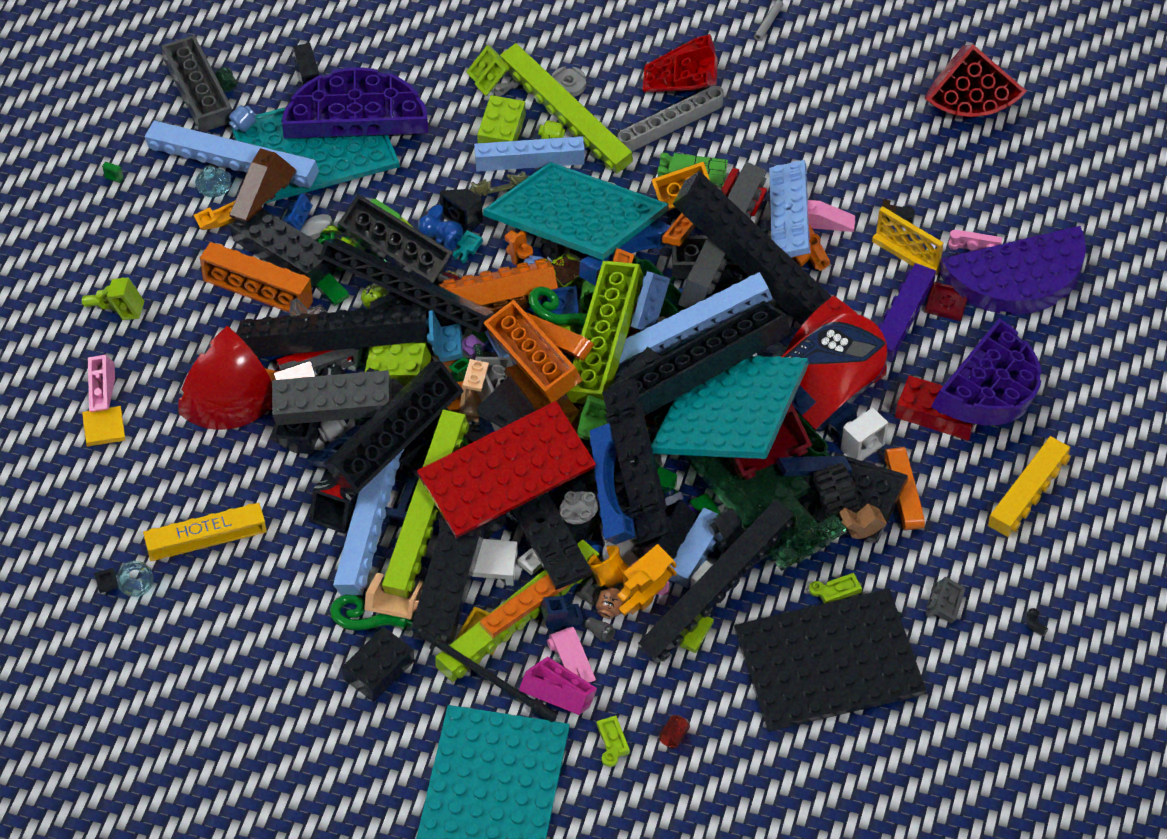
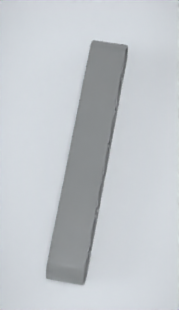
M719 86L709 87L621 130L618 133V139L631 151L641 148L720 109L723 106L724 91Z

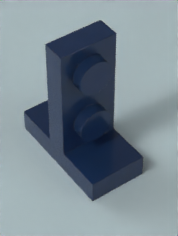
M408 478L397 509L385 507L386 517L383 519V523L399 527L403 526L417 485L416 479Z

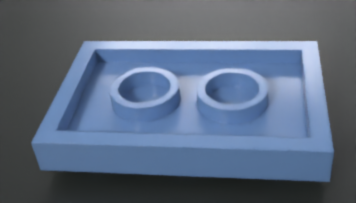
M647 271L642 281L641 293L637 298L636 310L631 318V327L644 330L657 324L670 278Z

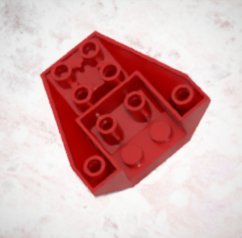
M708 34L695 38L644 66L643 91L701 90L715 86L717 82L718 60L712 36Z

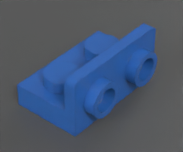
M300 194L297 202L291 203L283 218L284 222L299 231L313 206L305 194Z

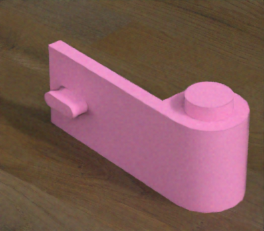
M572 626L550 634L547 640L550 651L554 650L556 654H559L563 666L588 683L596 681L574 627Z

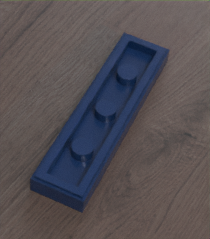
M845 456L780 457L776 462L784 477L813 476V472L841 462L846 466L849 474L853 470Z

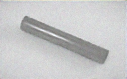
M776 0L754 35L757 41L763 39L784 5L782 1Z

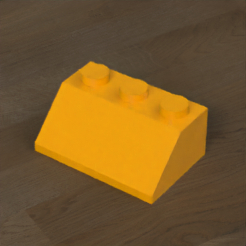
M704 162L651 179L658 200L668 203L669 210L675 209L676 207L673 205V202L685 180L698 171L709 179Z

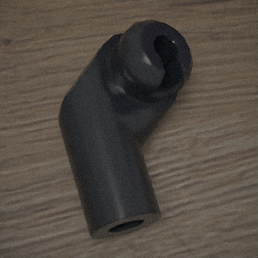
M1030 608L1025 616L1027 626L1044 637L1048 628L1039 623V611L1035 608Z

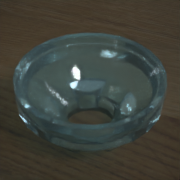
M127 562L122 565L117 573V585L128 596H142L153 585L154 577L152 570L144 562ZM132 570H138L141 572V577L139 579H132L129 573Z

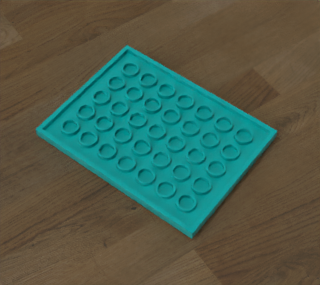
M286 107L256 115L255 124L246 132L235 131L231 127L236 141L316 160L319 173L311 188L299 187L296 184L289 183L285 189L281 188L275 194L276 197L272 200L269 199L265 203L400 167L399 160L388 135L284 138L282 119Z
M549 162L484 208L483 215L508 226L545 238L551 242L561 244L567 248L580 251L583 254L604 260L615 252L617 248H620L669 210V204Z
M752 356L741 361L736 366L725 370L720 375L709 379L704 384L693 388L688 393L674 399L651 445L653 454L766 459L809 365L808 358Z
M448 705L416 839H547L570 724Z

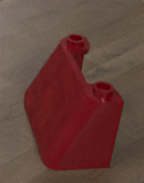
M791 403L766 459L726 458L738 476L748 480L756 476L755 472L775 464L780 457H790L795 454L799 457L808 453L807 448L811 447L812 444Z

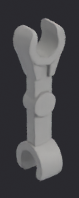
M515 80L509 83H498L494 87L496 90L494 94L500 97L509 89L517 88L522 84L520 82L517 83Z

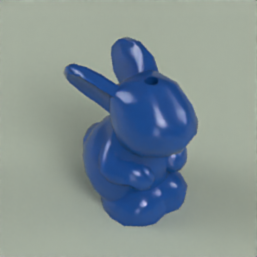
M439 204L432 206L428 214L419 219L418 231L429 238L435 237L437 243L443 244L450 251H454L457 248V243L463 236L462 225L455 221L441 222L440 217L443 214V206Z

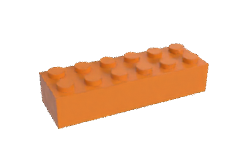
M212 242L208 244L200 256L203 281L297 316L306 313L313 302L311 280L303 274H297L287 268L278 267L270 262L259 260L254 256H248L237 250H232Z
M545 258L535 260V263L529 265L525 262L517 264L515 268L501 267L497 272L483 271L479 276L465 275L461 277V280L447 279L442 284H439L440 287L478 305L526 296L539 286L547 287L551 290L558 288L554 266L549 260L546 261Z
M514 299L483 322L493 339L551 403L557 401L583 381L576 367Z

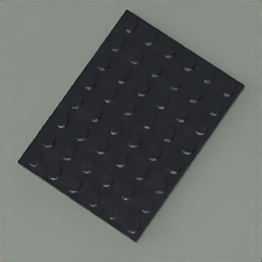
M890 589L734 625L739 646L768 732L926 695L925 684Z

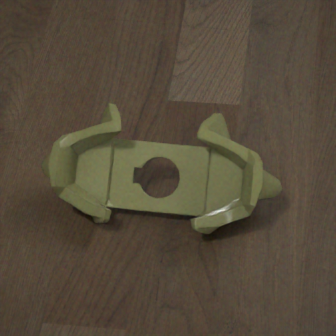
M521 171L519 175L507 174L510 183L490 187L491 181L486 182V179L478 184L471 182L470 190L473 193L479 194L480 197L487 196L489 193L512 189L527 179L528 176L524 171Z

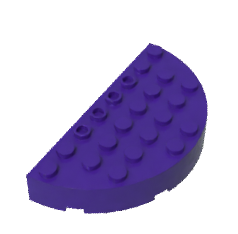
M353 67L331 71V74L323 77L319 75L298 89L284 110L282 128L284 138L428 133V119L424 102L420 99L418 92L406 81L391 73H380L378 69Z
M1076 226L941 258L939 273L947 285H951L962 298L965 296L968 303L978 308L995 313H1000L1001 311L1012 312L1014 315L1038 312L1057 304L1058 300L1066 297L1076 286L1085 258L1086 244L1081 226Z
M999 318L940 389L931 407L940 414L983 426L1012 422L1028 410L1040 389L1042 381L1040 380V375L1042 371L1038 358L1028 342L1022 341L1017 336L1018 332Z

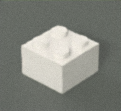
M873 407L867 412H862L857 419L849 421L843 427L841 451L848 457L861 461L885 445L888 421Z

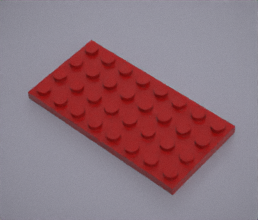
M554 401L417 470V474L455 538H458L595 468L596 463L557 401Z

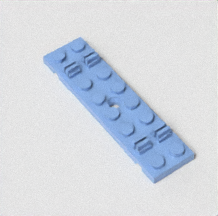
M801 160L784 165H776L769 168L771 239L790 257L810 253L806 162Z

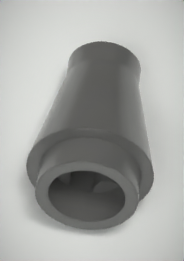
M589 617L585 623V627L601 642L608 643L615 635L616 631L612 624L593 617Z

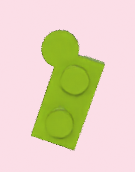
M851 573L831 580L826 585L820 581H813L809 585V593L816 597L820 596L825 604L862 593V587L855 574Z
M617 716L597 721V727L606 748V752L602 754V763L607 767L615 766L618 763V757L630 754V749Z

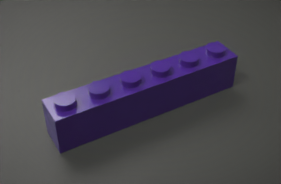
M915 263L913 268L908 270L905 283L902 282L900 284L898 296L895 295L893 297L891 309L886 310L884 322L879 323L878 327L887 342L888 362L892 363L932 288L933 282H935L936 270Z

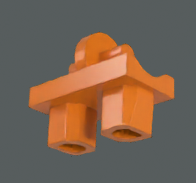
M511 230L505 235V241L509 243L506 253L511 255L513 264L517 265L521 258L525 260L529 258V255H533V248L527 244L526 232L521 230L519 233Z

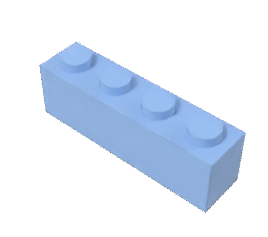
M706 508L702 509L687 534L685 541L679 547L676 558L673 559L677 567L674 568L670 564L677 572V576H672L669 579L670 581L689 588L691 577L708 560L709 552H713L716 548L717 540L710 533L707 520L716 516L717 513Z

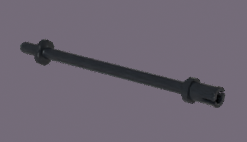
M422 628L417 630V634L431 643L429 649L439 648L529 706L532 714H537L550 722H553L559 713L543 704L544 701L541 699L539 701L533 700L441 641L442 635L440 633L435 637Z

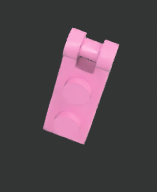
M952 230L948 246L952 250L963 248L975 251L1000 245L1003 237Z

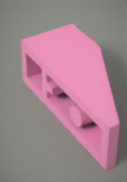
M808 200L809 224L812 229L854 232L855 215L821 201Z
M107 355L88 358L90 412L108 410L115 383V363Z

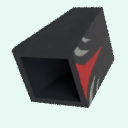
M328 471L313 488L309 522L345 534L350 526L359 493L346 494Z

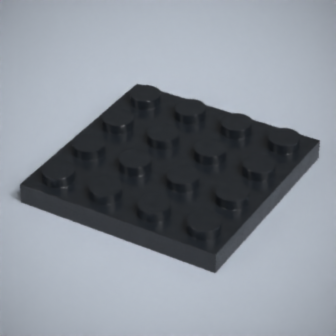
M838 453L834 454V456H845ZM845 456L853 469L850 477H852L857 490L860 504L859 510L867 504L880 509L887 523L908 481V475ZM816 491L804 515V519L851 535L849 530L842 524V517L832 521L827 517ZM885 526L875 534L862 539L878 543Z

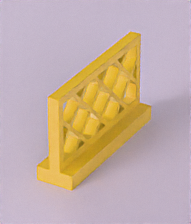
M882 206L879 209L876 234L872 237V242L911 266L917 263L936 270L937 274L940 269L944 242ZM931 243L937 246V249H934Z

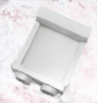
M483 539L472 577L505 579L506 585L514 586L518 554L517 541Z

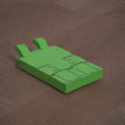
M663 152L660 156L657 177L704 162L710 181L715 186L718 184L722 189L725 183L728 160L674 153L672 157L668 153Z

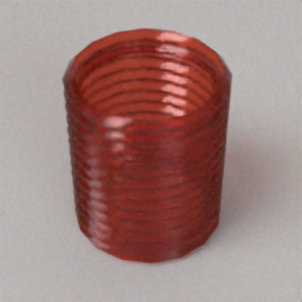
M671 715L659 733L658 738L665 746L672 749L677 748L689 730L690 724L680 715Z

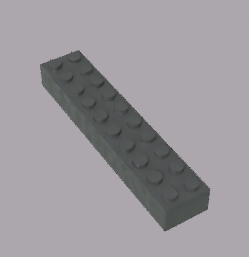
M745 162L728 198L750 218L751 214L749 212L752 213L756 205L754 200L758 201L762 193L759 188H763L767 178L764 177L765 169ZM707 238L681 294L678 305L689 308L697 302L709 298L708 294L712 296L716 287L714 282H719L722 274L720 270L724 271L728 261L725 259H730L709 238Z

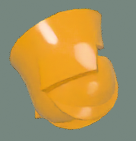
M610 545L606 547L609 555L607 560L601 562L593 553L587 560V563L595 576L598 586L614 588L618 583H623L622 573L629 568V565L621 558L619 546Z

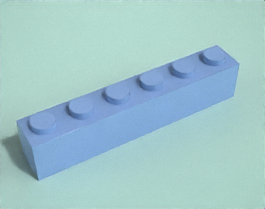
M583 136L474 144L476 172L539 168L549 162L561 166L584 165Z

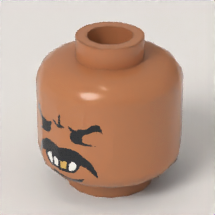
M615 588L601 591L595 605L600 616L607 619L619 616L620 611L618 608L624 604L617 597V594L621 591Z

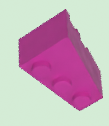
M548 656L525 672L519 691L578 715L590 708L597 690L596 687Z

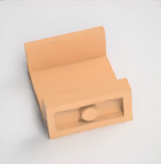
M471 359L469 360L462 384L464 392L461 394L459 413L465 414L468 421L478 422L479 415L476 410L482 402L477 391L481 392L489 363Z
M376 573L366 592L364 610L412 619L420 600L423 582L419 581L414 593H409L408 598L385 593L382 587L384 574Z

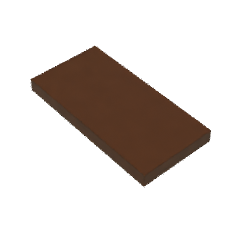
M518 365L505 368L504 373L507 377L510 376L535 410L551 403ZM566 394L557 400L566 417L577 414V408Z

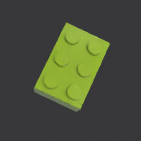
M490 95L477 134V142L518 141L526 116L525 101Z
M426 343L372 346L369 350L365 372L369 367L379 371L388 370L391 379L394 378L405 386L430 363L431 353Z

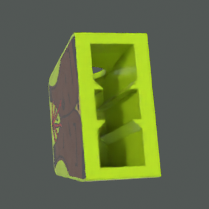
M551 254L546 258V261L549 260L554 266L558 288L576 286L578 288L584 283L585 279L579 276L580 261L569 254H563L558 259Z

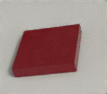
M933 282L924 313L961 321L967 298L965 296L962 298L951 285Z

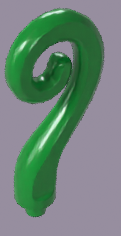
M539 286L529 293V305L540 318L554 324L584 327L587 314H556L550 312L559 306V297L550 288ZM539 296H546L551 302L545 301L541 305L538 298Z
M342 595L331 604V618L338 626L347 630H368L381 626H393L405 630L407 627H412V619L382 613L360 620L346 618L341 614V609L346 604L357 606L355 609L346 611V615L349 618H358L365 611L364 601L357 595Z

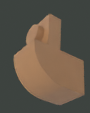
M870 504L864 506L857 513L847 508L839 512L843 519L842 524L849 530L852 538L862 539L873 535L887 524L880 509Z

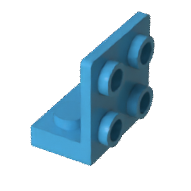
M433 310L429 311V318L426 319L429 329L427 340L429 345L433 346L434 355L438 356L442 362L461 359L463 357L461 325L458 323L441 327Z

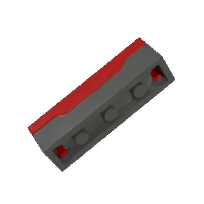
M354 348L297 353L277 359L278 371L310 361L315 376H322L323 369L330 367L331 364L340 365L342 369L358 364L357 353Z

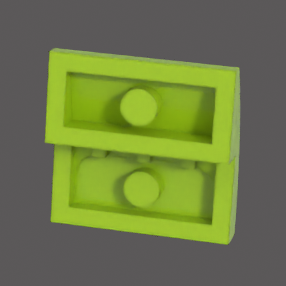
M487 45L466 73L475 81L474 84L485 96H488L507 72L508 68L497 52L490 45Z

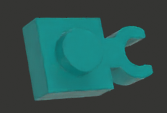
M467 230L457 243L459 249L453 252L454 260L458 256H462L460 259L461 263H466L468 260L467 255H474L482 244V237Z

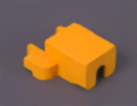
M658 544L622 573L624 587L617 594V597L624 603L618 608L624 616L629 613L633 615L639 609L644 611L653 602L654 596L665 587L668 580L672 576H677V572L670 566L671 564L676 568L675 561Z

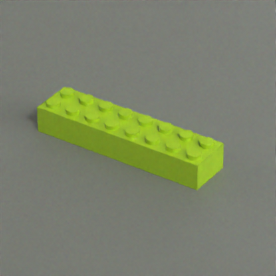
M612 261L602 262L581 336L594 343V346L584 361L574 358L573 365L583 381L566 393L572 403L585 404L588 395L604 400L602 392L614 383L631 324V318L644 278L639 264Z

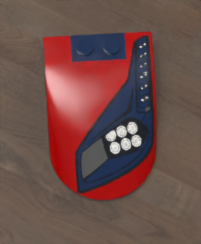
M851 313L834 316L802 338L781 356L808 358L809 365L792 404L818 433L823 431L830 421L841 414L881 375L887 362L886 339L880 328L864 316Z

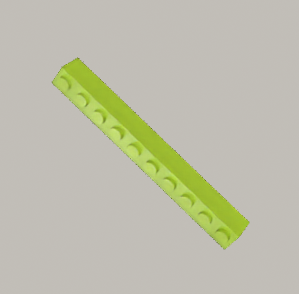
M517 43L500 54L508 68L507 71L512 75L513 79L517 83L520 82L527 93L533 94L539 104H543L549 114H554L559 123L566 126L574 137L583 136L584 147L591 149L593 155L597 159H601L607 169L613 170L618 174L633 162L632 151Z
M442 410L423 467L463 447L462 438L469 429V422H467L465 414ZM420 478L382 583L385 593L408 598L409 593L414 590V579L421 570L420 561L422 556L426 555V544L428 538L431 539L433 535L432 526L434 521L438 520L440 512Z
M584 540L577 544L586 561L593 553L599 558L600 554ZM545 570L542 571L496 609L547 575V572ZM582 580L571 584L555 596L565 595L574 584H579ZM541 606L493 639L480 626L479 621L449 646L479 664L482 658L487 654H492L498 645L502 642H507L513 633L517 630H522L528 621L532 618H537L541 613ZM443 651L435 656L436 668L451 682L457 678H462L467 670L470 669Z

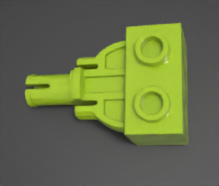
M129 278L112 279L111 284L106 286L104 290H98L96 295H84L82 297L84 307L98 306L101 309L117 311L122 320L140 319L145 302Z

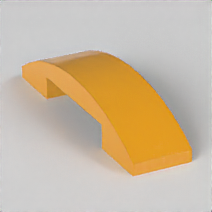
M235 201L214 211L209 207L194 214L200 229H214L233 223L236 219L230 217V213Z

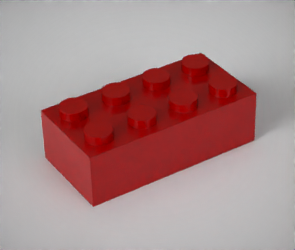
M909 375L897 403L895 418L969 441L975 424L940 414L931 407L943 386Z

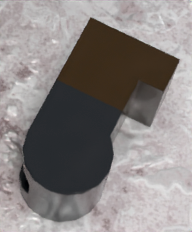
M883 199V207L906 221L914 223L915 210L912 207L891 205L890 200Z

